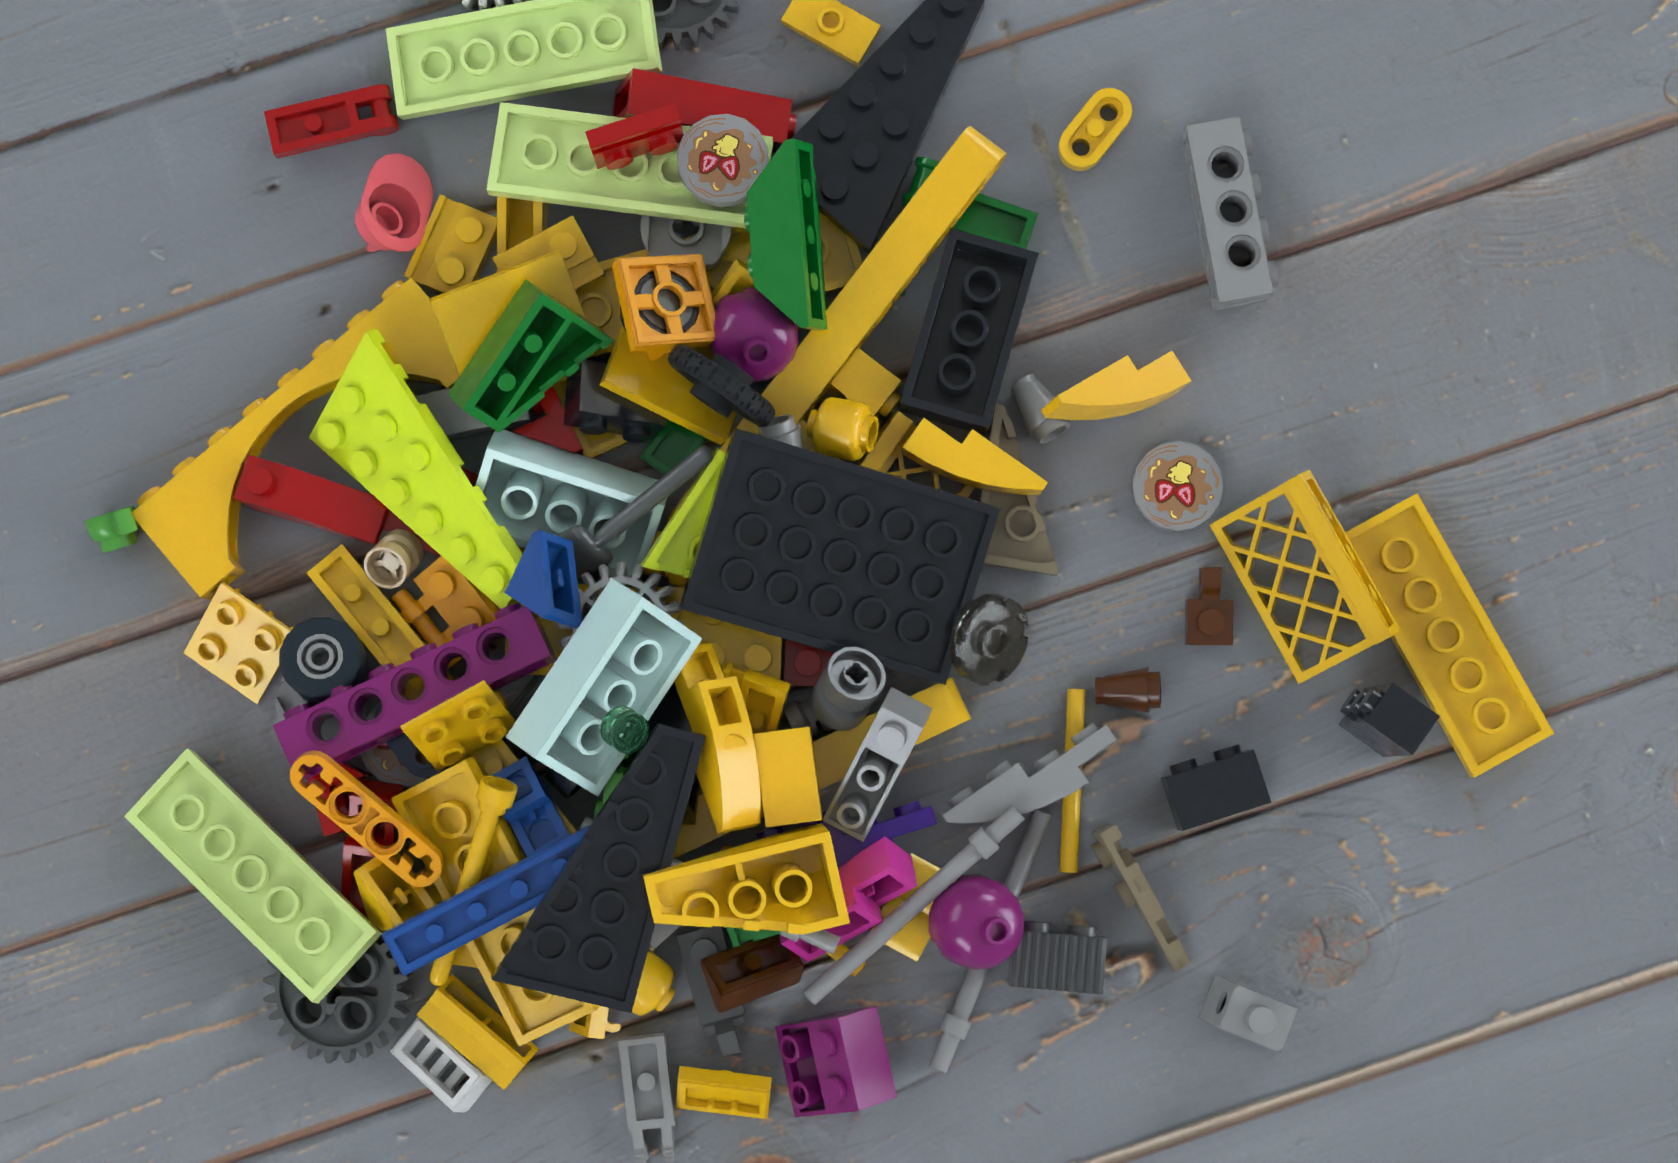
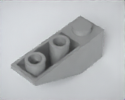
M892 687L890 688L822 821L864 842L933 708Z

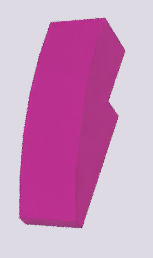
M883 837L839 868L838 871L850 923L825 930L841 937L837 945L839 946L883 922L880 906L918 886L912 856L887 837ZM780 935L781 944L807 962L826 953V951L801 939H798L796 943Z

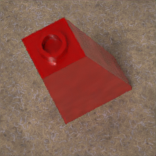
M635 68L628 73L615 89L612 116L629 118L675 103L681 125L692 126L694 123L710 115L731 114L746 119L760 131L761 135L773 137L772 153H776L785 140L791 139L794 136L796 115L790 114L792 99Z

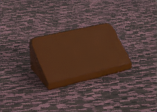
M780 934L754 942L751 940L740 946L703 958L700 962L714 1005L719 1013L799 983L804 967L800 957L781 944Z

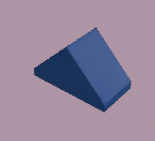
M539 529L532 533L505 593L540 617L576 629L582 623L573 541Z

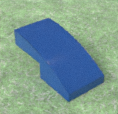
M526 756L492 775L505 778L518 787L512 808L507 809L503 816L511 824L527 857L571 834L546 787Z

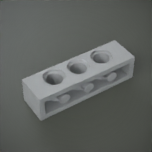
M1240 116L1186 125L1180 137L1213 311L1266 302L1273 294V288L1278 286V275L1274 261H1267L1264 244L1269 243L1270 240L1269 227L1266 217H1259L1256 200L1261 199V186L1258 174L1250 172L1248 156L1253 154L1249 129H1242ZM1218 160L1229 163L1234 175L1230 178L1218 177L1212 170V163ZM1224 204L1235 205L1241 212L1242 220L1235 223L1226 221L1220 213V206ZM1235 247L1244 249L1250 257V265L1245 267L1234 265L1228 256L1229 249Z

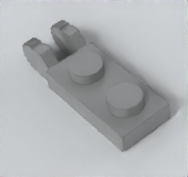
M665 1031L620 1036L618 1038L627 1125L628 1132L632 1131L636 1163H648L649 1148L646 1143L644 1130L661 1128L662 1156L665 1158V1163L676 1162L673 1130L676 1122Z

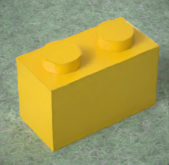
M811 726L753 734L761 788V818H765L766 828L822 820L823 815Z

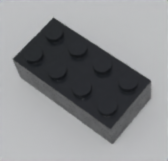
M950 228L900 401L899 411L968 431L973 429L977 433L986 436L1039 253Z

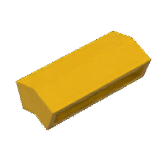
M453 974L448 977L444 985L436 989L430 999L416 1014L503 1090L512 1083L539 1050L531 1041L518 1046L505 1019Z

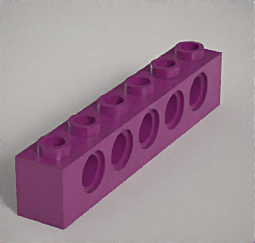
M520 603L506 606L494 614L496 620L479 627L478 623L464 626L452 634L454 640L439 647L436 646V643L427 644L411 652L410 657L412 660L397 667L393 663H389L368 673L370 680L355 687L352 685L347 687L340 685L333 688L327 700L313 707H310L309 703H305L289 709L283 714L285 720L272 726L290 767H292L297 757L311 750L321 751L338 764H341L404 734L400 727L401 725L483 680L495 691L556 662L557 656L538 615L525 606L521 607ZM507 637L510 644L507 655L500 660H492L489 656L490 644L496 638ZM464 657L467 662L466 673L458 680H450L447 675L448 664L454 658ZM414 677H422L425 685L423 694L418 699L409 701L405 695L406 684ZM372 697H379L382 702L381 713L377 718L367 721L363 715L364 704ZM335 716L339 721V732L333 739L325 741L321 735L322 724L326 719ZM318 763L312 767H308L305 764L301 765L306 771L302 779L307 780L320 774L323 769L322 766Z

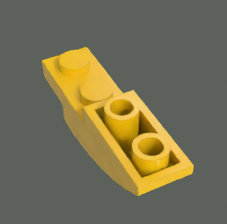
M712 642L698 644L674 683L692 731L705 735L696 775L717 833L720 834L755 827L761 823L760 779L751 724L737 677L725 678Z

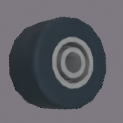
M313 617L297 624L286 635L279 652V667L285 681L304 700L319 704L330 697L333 688L340 685L343 687L350 685L355 687L363 683L368 672V655L360 638L344 622L331 617Z

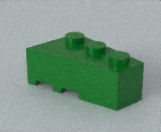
M525 279L448 395L463 411L500 433L544 398L546 390L565 375L570 377L580 369L578 366L599 348L604 350L614 340L597 325Z

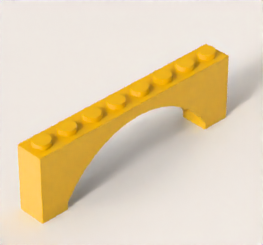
M412 277L405 283L399 280L388 287L381 296L383 301L369 312L368 309H365L356 314L347 324L349 330L336 341L329 339L323 342L312 353L314 359L303 369L295 368L286 373L277 383L278 390L266 400L261 397L249 404L242 412L244 418L231 429L224 427L216 432L207 442L208 449L196 459L194 456L183 460L172 471L174 477L161 488L159 486L152 487L137 500L139 507L132 512L135 521L199 597L212 600L220 583L224 582L230 585L246 572L239 563L238 526L242 503L234 499V495L248 455L259 457L275 432L292 415L310 402L335 390L366 331L376 328L379 330L386 341L382 345L394 364H401L409 377L407 380L431 383L448 389L452 388L459 378L429 301L430 298Z

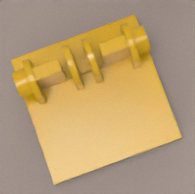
M222 582L189 641L184 654L251 701L259 704L279 668V652L283 641L294 627L289 628L275 618V613L263 610L264 606L258 603L256 605L244 597L240 589H233Z
M483 680L400 727L433 767L440 771L447 766L458 764L465 756L483 746L501 740L509 733L516 720L506 707L508 705L501 692L497 691L494 693L486 681Z

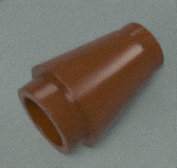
M1149 667L1104 677H1095L1096 704H1105V706L1147 713L1150 712V708H1161L1160 671L1149 672Z

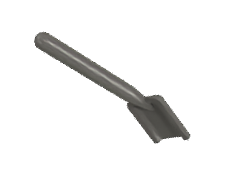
M701 446L608 520L594 536L585 527L580 525L572 526L557 534L556 536L573 541L577 581L581 580L582 575L586 572L592 574L598 571L599 566L602 564L608 566L612 562L613 555L604 545L621 535L713 460L711 448Z

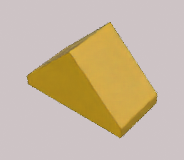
M399 853L393 855L397 860L401 859ZM376 857L353 872L368 920L382 931H386L436 905L423 887H414L408 884Z

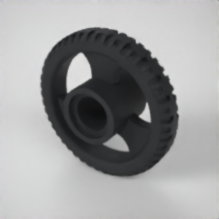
M676 345L669 354L668 361L671 367L694 384L689 392L717 413L728 418L732 411L759 426H767L775 415L773 405L757 391L749 387L754 378L725 357L715 353L710 360L686 345Z

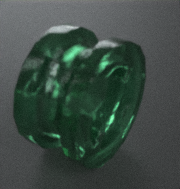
M624 705L617 706L605 715L601 723L600 733L602 739L609 746L614 747L620 753L630 754L639 750L646 742L649 735V724L644 716L636 713L632 708Z

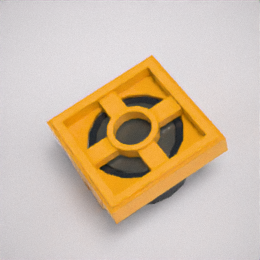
M702 254L617 258L613 262L612 268L621 305L620 320L627 333L631 352L647 351L649 360L655 361L665 353H667L668 357L676 345H686L690 348L711 345L715 338V309Z

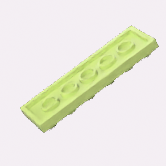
M531 0L386 28L397 116L402 120L621 80L633 68L655 73L662 72L652 0Z
M500 102L486 189L488 195L746 228L744 209L747 206V201L737 206L715 207L700 202L687 190L678 172L677 151L680 143H677L676 149L663 155H652L650 152L634 157L631 164L620 169L609 170L607 167L597 169L585 131L626 118ZM682 125L683 134H685L691 126ZM762 135L767 144L768 158L770 161L773 148V137Z
M187 748L124 816L312 1003L319 1004L382 934L191 749Z

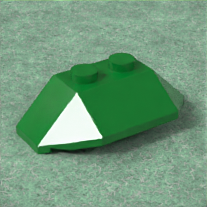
M794 138L787 139L782 143L746 193L747 206L744 209V223L747 231L750 233L751 252L747 259L748 271L753 279L754 287L800 328L827 330L816 174L813 166V144Z

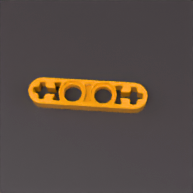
M311 750L297 757L290 769V781L299 794L408 884L414 887H426L437 881L443 868L444 859L442 852L433 842L327 754ZM318 763L323 768L320 777L330 785L334 777H337L342 782L334 787L328 799L325 800L320 795L324 793L327 787L316 779L310 783L305 782L302 778L306 771L301 765L305 764L308 767H312ZM346 791L356 793L362 800V810L353 816L340 813L336 806V798L339 794ZM380 822L393 824L399 833L397 842L389 846L378 844L372 836V829L376 824ZM406 838H410L413 841L408 851L415 857L422 858L427 854L432 858L429 864L432 870L430 873L424 869L418 874L413 872L411 869L414 861L405 852L400 860L393 856L402 849Z

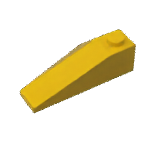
M822 823L775 834L643 875L652 919L657 924L710 928L712 926L743 928V930L749 931L771 930L805 935L850 923L830 831Z

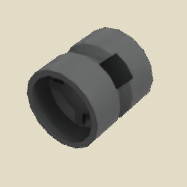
M844 647L835 652L811 691L810 704L812 712L817 719L827 727L840 731L852 730L859 726L885 686L886 673L883 664L874 654L859 647Z

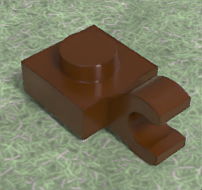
M1221 567L1199 568V599H1185V645H1233V600H1220L1222 584Z

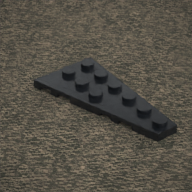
M924 0L791 138L813 144V166L816 174L819 211L868 254H870L876 243L879 231L890 213L893 201L932 122L939 101L950 83L958 60L963 54L984 9V0Z
M662 723L656 724L492 974L491 979L493 981L632 1013L655 927L643 875L671 867L705 740L704 734Z

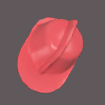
M400 153L386 154L374 163L369 172L362 199L355 210V226L360 236L367 243L366 250L373 253L378 250L410 252L419 246L423 239L432 208L434 191L430 177L423 166L412 157Z

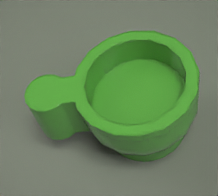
M134 505L84 520L90 537L93 541L99 542L103 553L138 542L135 533L138 530V523L135 521L132 513L135 510Z

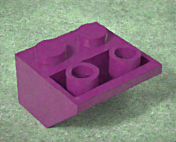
M877 1006L843 1010L775 1026L795 1117L861 1111L897 1098Z

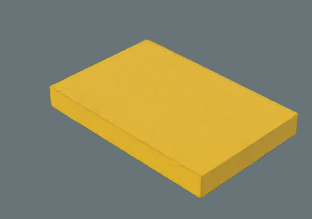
M560 250L552 251L429 299L459 376L525 279L585 318Z
M622 325L599 385L722 445L728 438L736 413L732 411L730 416L726 418L694 397L689 392L694 384L671 367L667 353L655 361H650L647 351L631 352L627 333ZM708 346L692 347V349L710 360L713 358Z

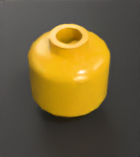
M829 397L824 400L818 410L811 411L807 422V435L813 438L814 447L818 453L838 459L857 461L862 458L865 452H871L876 444L879 428L877 416H872L870 407L864 402Z
M649 949L632 1013L643 1016L653 1009L658 1012L662 1011L675 994V989L671 987L674 978L673 968Z

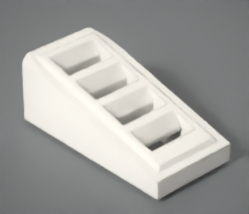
M419 1017L416 1018L390 1050L407 1069L453 1112H467L493 1081ZM426 1035L430 1041L415 1058L410 1053ZM438 1049L442 1050L444 1053L432 1068L428 1069L425 1065ZM454 1062L457 1067L444 1082L440 1077L451 1063ZM468 1075L470 1078L457 1093L455 1088Z

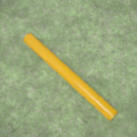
M1067 689L1065 753L1076 746L1071 738L1084 729L1085 689ZM1081 789L1062 799L1059 872L1078 873Z

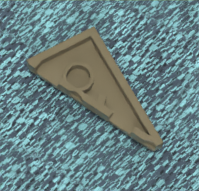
M996 404L989 441L1026 466L1023 462L1016 440V433L1007 409L1004 405ZM981 489L980 502L1001 508L983 565L1057 576L1059 568L1050 547L1046 527L1036 503V496L1008 494Z
M1106 823L1094 830L1092 834L1097 842L1090 845L1091 849L1104 869L1112 866L1120 880L1114 887L1127 909L1133 906L1137 908L1174 972L1191 963L1179 939L1174 935L1164 918L1166 915L1147 883L1138 863L1128 849H1123L1118 841L1123 836L1117 825Z

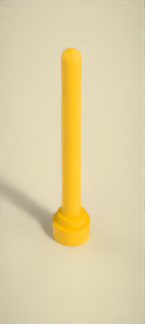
M491 775L481 778L476 798L479 800L478 808L481 810L455 894L479 882L499 816L505 815L506 810L513 806L518 787L505 778ZM457 949L434 960L429 976L433 985L442 986L447 982Z

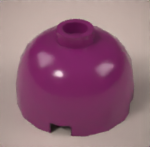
M755 287L744 288L745 291L737 292L732 296L729 293L722 297L714 306L715 338L711 345L708 346L712 356L717 353L740 367L754 378L753 382L769 380L782 372L793 360L799 338L797 324Z
M980 874L962 875L956 880L957 882L951 884L946 891L942 892L933 901L929 912V934L932 941L937 944L938 949L942 952L941 954L947 960L969 969H990L1006 961L1019 947L1024 933V913L1018 898L1003 883Z

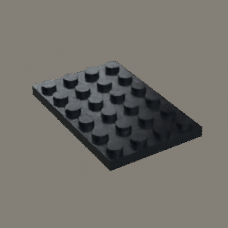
M734 427L679 607L682 610L833 653L844 647L866 649L874 654L885 668L946 685L1001 508Z

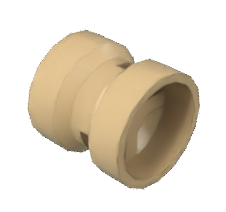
M395 529L389 531L366 554L364 570L368 578L379 587L387 589L399 587L421 564L424 557L423 546L420 540L407 530Z

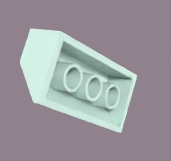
M495 430L487 446L476 486L478 485L486 496L487 501L484 502V505L497 525L505 526L516 545L526 548L532 533L539 529L557 535L572 526L580 525L585 527L594 536L608 520L658 480L577 453L574 454L513 432L502 430L499 433ZM667 498L621 535L604 545L613 555L612 562L607 566L611 576H616L618 562L626 563L627 576L632 577L636 565H641L652 546Z
M611 578L516 720L506 738L536 760L594 795L599 796L702 638L644 597Z

